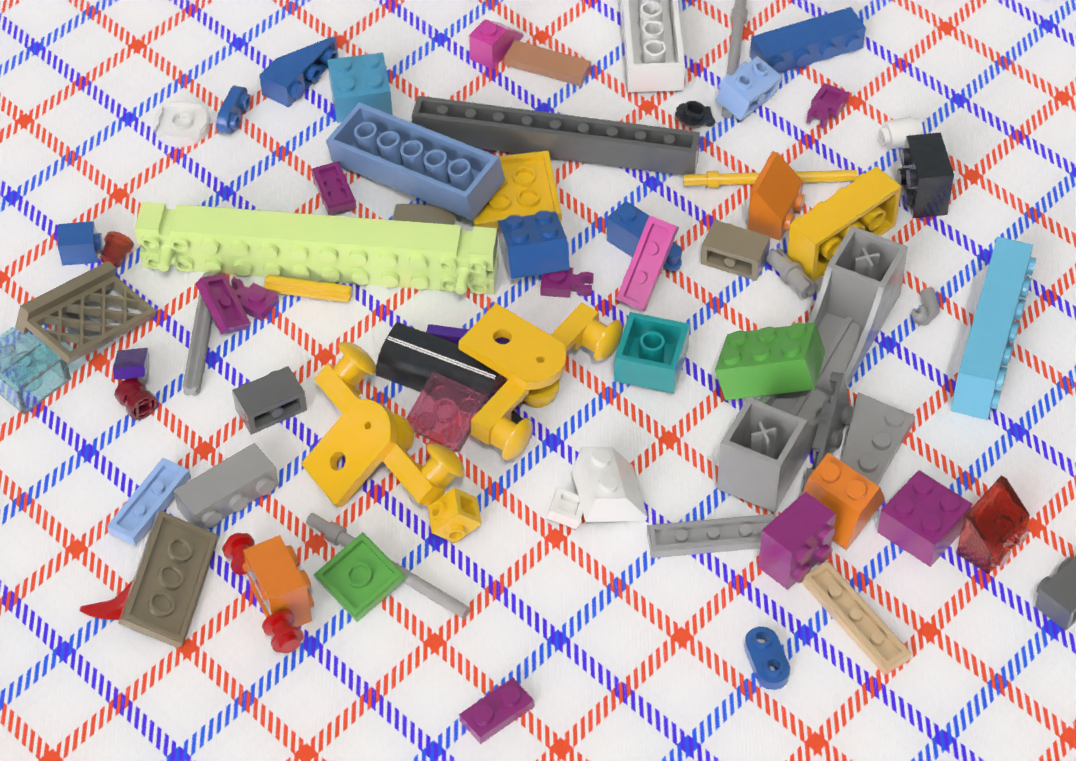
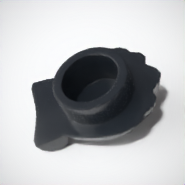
M688 101L676 107L675 117L684 126L695 128L706 125L710 127L716 123L710 106H704L697 101Z

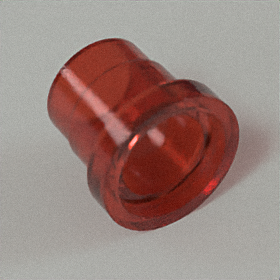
M110 231L104 238L105 245L100 260L103 263L109 261L119 268L127 253L132 251L134 243L126 235Z

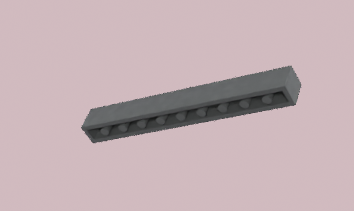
M425 96L417 97L412 112V123L480 149L518 154L549 150L550 158L677 175L695 174L699 158L700 132Z

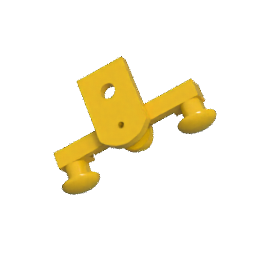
M581 302L550 335L495 303L459 340L458 345L459 350L509 379L471 419V435L487 445L492 444L502 450V458L504 460H512L518 457L530 442L533 424L529 418L523 419L518 424L512 422L511 412L523 400L534 408H543L552 402L558 394L559 378L565 370L566 352L570 348L577 350L583 345L594 352L595 360L601 361L608 358L620 343L623 334L622 323L619 320H614L608 326L598 321L599 312ZM500 337H504L509 339L510 342L507 344H499L494 340Z
M339 343L338 347L344 354L335 366L327 363L314 380L343 414L303 460L301 465L332 503L341 508L382 461L418 503L430 506L446 492L445 488L455 476L464 477L465 468L463 463L453 451L438 443L426 445L432 457L425 465L416 463L407 452L414 441V430L408 420L401 415L392 413L383 404L368 399H361L359 396L362 392L357 385L367 373L371 375L376 373V365L373 359L364 349L354 343ZM344 454L346 458L345 465L338 470L337 461Z

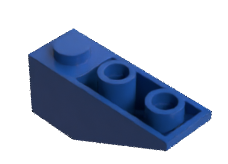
M332 36L276 58L259 75L262 95L289 108L328 69L327 60L338 58L336 38Z

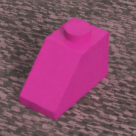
M484 19L469 35L470 60L493 70L504 59L513 41H520L523 38V33L504 24Z

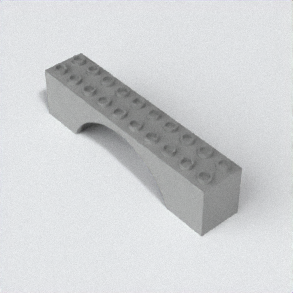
M854 226L850 227L826 267L820 291L807 322H816L826 352L815 390L765 395L759 401L750 397L746 399L720 443L717 489L774 513L777 511L812 450L824 401L832 402L833 389L829 381L832 371L844 373L846 387H848L901 294L908 246Z

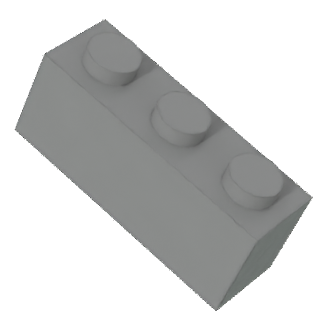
M253 443L173 491L177 509L189 523L206 530L216 526L222 519L232 513L241 511L247 504L260 496L269 494L279 484L276 467L261 449Z

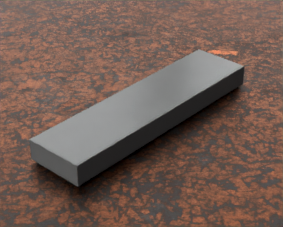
M766 514L647 525L650 557L660 558L759 549L762 529L773 521L776 515Z

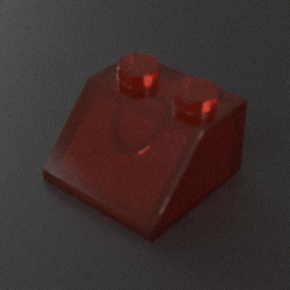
M1001 475L964 516L956 552L957 555L988 575L997 565L1002 567L1010 557L1011 549L1015 544L1020 546L1030 531L1027 528L1030 514L1008 479Z

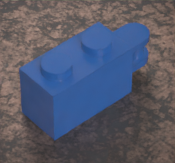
M625 201L607 217V241L633 257L649 215L628 201ZM673 242L663 266L670 271H676L682 266V248L675 242Z

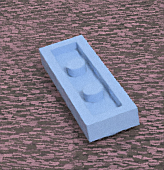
M162 458L107 525L108 532L136 546L152 526L159 510L164 511L174 499L173 490L182 486L191 478L189 469L166 458Z

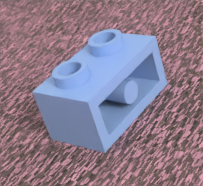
M757 56L749 63L743 62L732 76L728 74L721 80L718 85L720 91L716 101L741 121L774 96L783 76Z

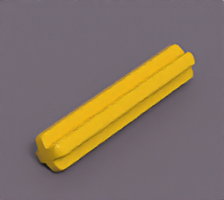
M274 275L267 276L264 282V288L278 294L345 303L351 301L352 287L349 285Z

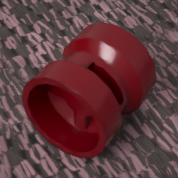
M139 378L125 379L115 390V398L122 406H126L127 413L134 420L148 417L157 407V398L150 391L146 390L145 384Z

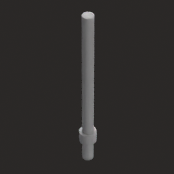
M736 0L735 7L731 12L733 26L727 66V75L730 74L731 76L739 67L743 26L747 22L748 10L746 9L747 0ZM722 107V116L724 118H731L733 114L725 107Z
M311 513L306 520V524L323 533L325 539L334 545L341 544L346 547L355 539L347 533L346 528L336 522L331 524L315 513ZM392 561L405 574L407 579L403 583L463 619L467 617L470 607Z

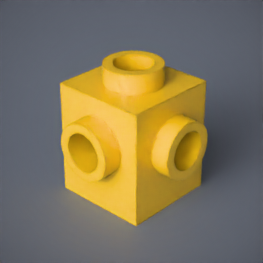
M452 488L428 506L432 534L451 542L457 543L482 524L478 498L457 488Z

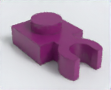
M824 83L811 101V108L807 112L806 122L810 123L812 119L820 118V128H825L828 124L829 116L837 118L847 104L849 92Z
M570 267V270L542 274L540 296L570 298L571 292H577L585 297L592 296V285H585V283L593 284L594 273L581 272L575 275L573 274V268Z
M232 278L231 280L232 288L235 290L234 292L245 313L249 316L263 321L279 302L278 293L256 283H252L247 288L240 279Z

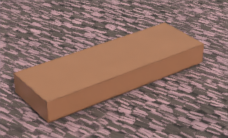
M517 40L513 41L504 57V65L578 86L583 84L591 69V61Z

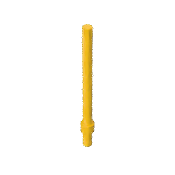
M857 170L795 171L803 180V183L854 182L857 179ZM706 171V174H684L683 185H706L707 188H719V185L754 184L760 172L719 174V171Z

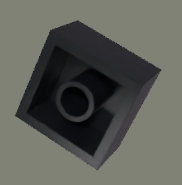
M941 132L906 136L905 147L900 150L902 167L897 170L898 184L904 187L903 199L905 207H910L912 218L947 215L954 173Z

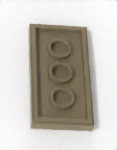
M159 510L155 515L118 624L180 649L184 643L219 535Z

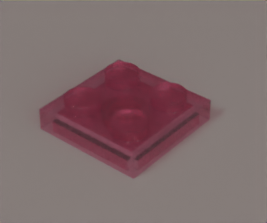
M433 371L406 419L412 426L414 433L459 453L471 433V419L489 399L487 395Z

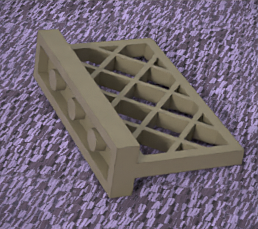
M107 261L20 305L15 328L23 335L32 332L67 364H70L153 319L157 311L115 276L117 267ZM114 288L122 297L106 295V291ZM87 301L100 302V308L84 306V303ZM105 303L122 306V312L105 309ZM127 307L138 308L142 313H128ZM66 312L79 314V320L64 318L62 314ZM84 315L100 317V323L84 321ZM105 318L121 320L122 324L119 326L105 324ZM41 325H57V331L45 330ZM62 326L78 329V335L61 332ZM83 330L100 332V336H83ZM61 341L76 343L78 348L69 351L61 344Z

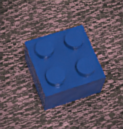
M539 211L535 215L522 217L513 215L506 219L498 220L501 253L511 279L570 270L567 237L556 211Z

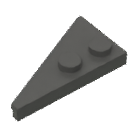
M832 371L829 381L832 384L833 399L832 402L824 401L821 418L812 447L815 450H819L812 468H807L802 493L809 476L827 453L833 455L835 448H840L844 427L846 424L849 425L851 423L853 407L849 404L844 373Z

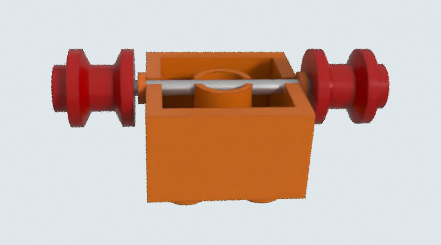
M235 533L231 535L224 543L222 551L226 558L233 559L230 567L235 574H248L250 588L266 617L262 623V629L266 635L273 636L270 642L271 647L275 652H293L299 647L304 637L299 626L312 621L310 608L314 606V601L308 590L311 588V583L304 569L298 570L296 566L298 559L291 545L286 546L280 535L256 545L253 537L248 533Z

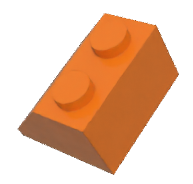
M771 152L751 189L747 230L759 232L781 241L785 231H790L789 227L795 219L796 210H802L806 195L802 194L803 180L778 152Z
M830 453L825 455L809 476L803 493L805 491L836 513L835 534L832 541L845 550L850 547L885 501L882 490L878 485Z

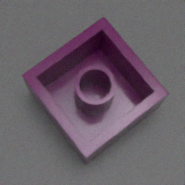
M918 470L881 509L877 533L931 567L966 529L973 504Z
M805 491L762 529L758 568L787 590L796 582H803L811 569L818 562L824 563L832 553L833 548L831 545L835 534L836 513Z

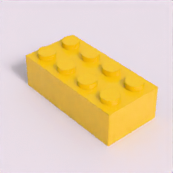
M877 166L867 173L860 174L854 182L846 187L839 188L833 196L824 202L817 203L812 210L803 216L796 217L789 227L787 256L793 262H798L803 267V272L815 282L824 276L827 265L851 226L878 236H882L896 226L902 186Z

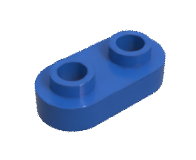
M233 85L228 92L217 115L216 129L219 133L231 135L234 130L239 128L241 116L244 110H248L251 102V95L248 94L246 87Z
M763 626L752 628L746 634L744 649L756 680L766 689H781L789 681L790 665L779 638L770 628ZM763 639V640H766L767 642H765V643H760V642H758L757 640ZM775 666L778 670L773 671L768 667Z

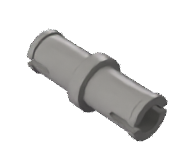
M777 248V251L773 249L768 254L767 263L781 274V279L785 284H791L805 299H807V296L810 298L815 294L818 288L817 283L812 281L803 272V267L798 262H793L781 248Z

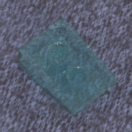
M14 327L0 335V395L23 415L71 380L68 364L35 335L29 333L23 335Z

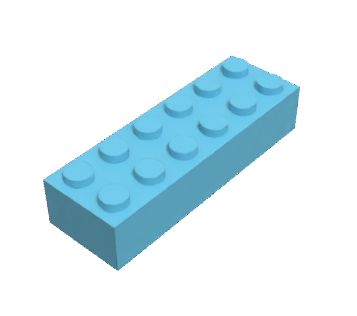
M997 236L959 368L951 407L952 412L988 420L990 409H997L1001 395V391L998 390H1001L1004 385L1008 369L1002 366H1008V363H1010L1014 345L1008 343H1014L1016 340L1020 322L1015 320L1020 321L1026 303V300L1021 299V297L1026 298L1028 296L1032 278L1026 276H1032L1036 263V258L1031 257L1033 244Z

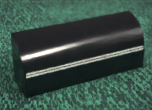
M399 322L395 323L386 337L376 364V376L474 413H478L507 382L506 377L459 350L458 344Z

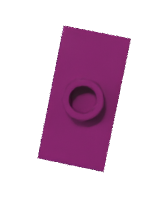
M339 161L311 168L312 177L328 215L356 208L355 198Z

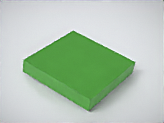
M364 532L313 574L315 579L356 622L361 620L407 579L405 574Z

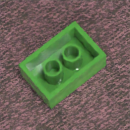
M816 322L794 323L790 326L775 328L765 327L753 331L739 330L727 334L715 368L725 400L815 390L826 353Z

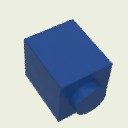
M94 221L58 224L57 247L62 266L98 263V251L103 250L102 233H96Z

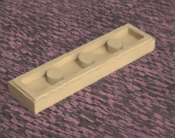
M829 561L811 570L805 576L804 581L801 583L884 676L911 659V651Z

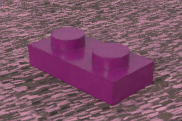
M225 273L201 277L197 281L196 286L221 335L247 329L251 322Z
M513 677L460 713L459 719L472 736L482 744L534 708V699Z

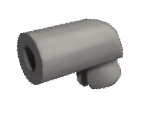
M925 288L920 292L923 305H919L918 310L913 308L911 312L914 322L918 325H928L940 313V307L933 288Z

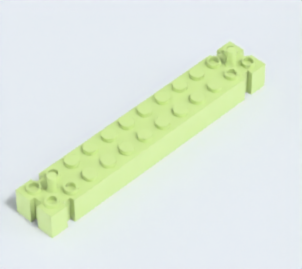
M153 202L141 203L134 227L137 243L141 244L140 257L143 268L159 269L163 272L168 271L170 265H175L177 270L183 272H214L216 274L225 273L258 277L274 275L329 283L454 291L458 294H465L467 288H470L471 293L495 295L499 270L497 228L473 226V231H463L461 225L177 204L176 209H167L165 203Z

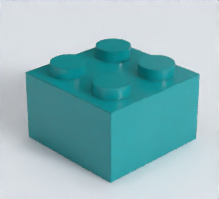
M630 312L614 359V381L674 394L689 347L690 324Z

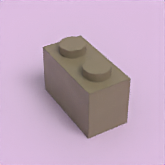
M714 220L702 243L701 264L757 281L767 261L770 236Z

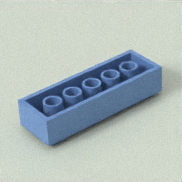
M360 102L326 140L333 163L339 161L342 168L470 220L475 219L505 181L501 161L498 156Z

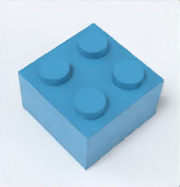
M383 52L327 60L337 123L342 122L359 102L393 115L391 91Z

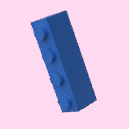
M848 7L751 36L750 58L753 60L758 56L780 74L862 49L864 47L866 27L852 7Z

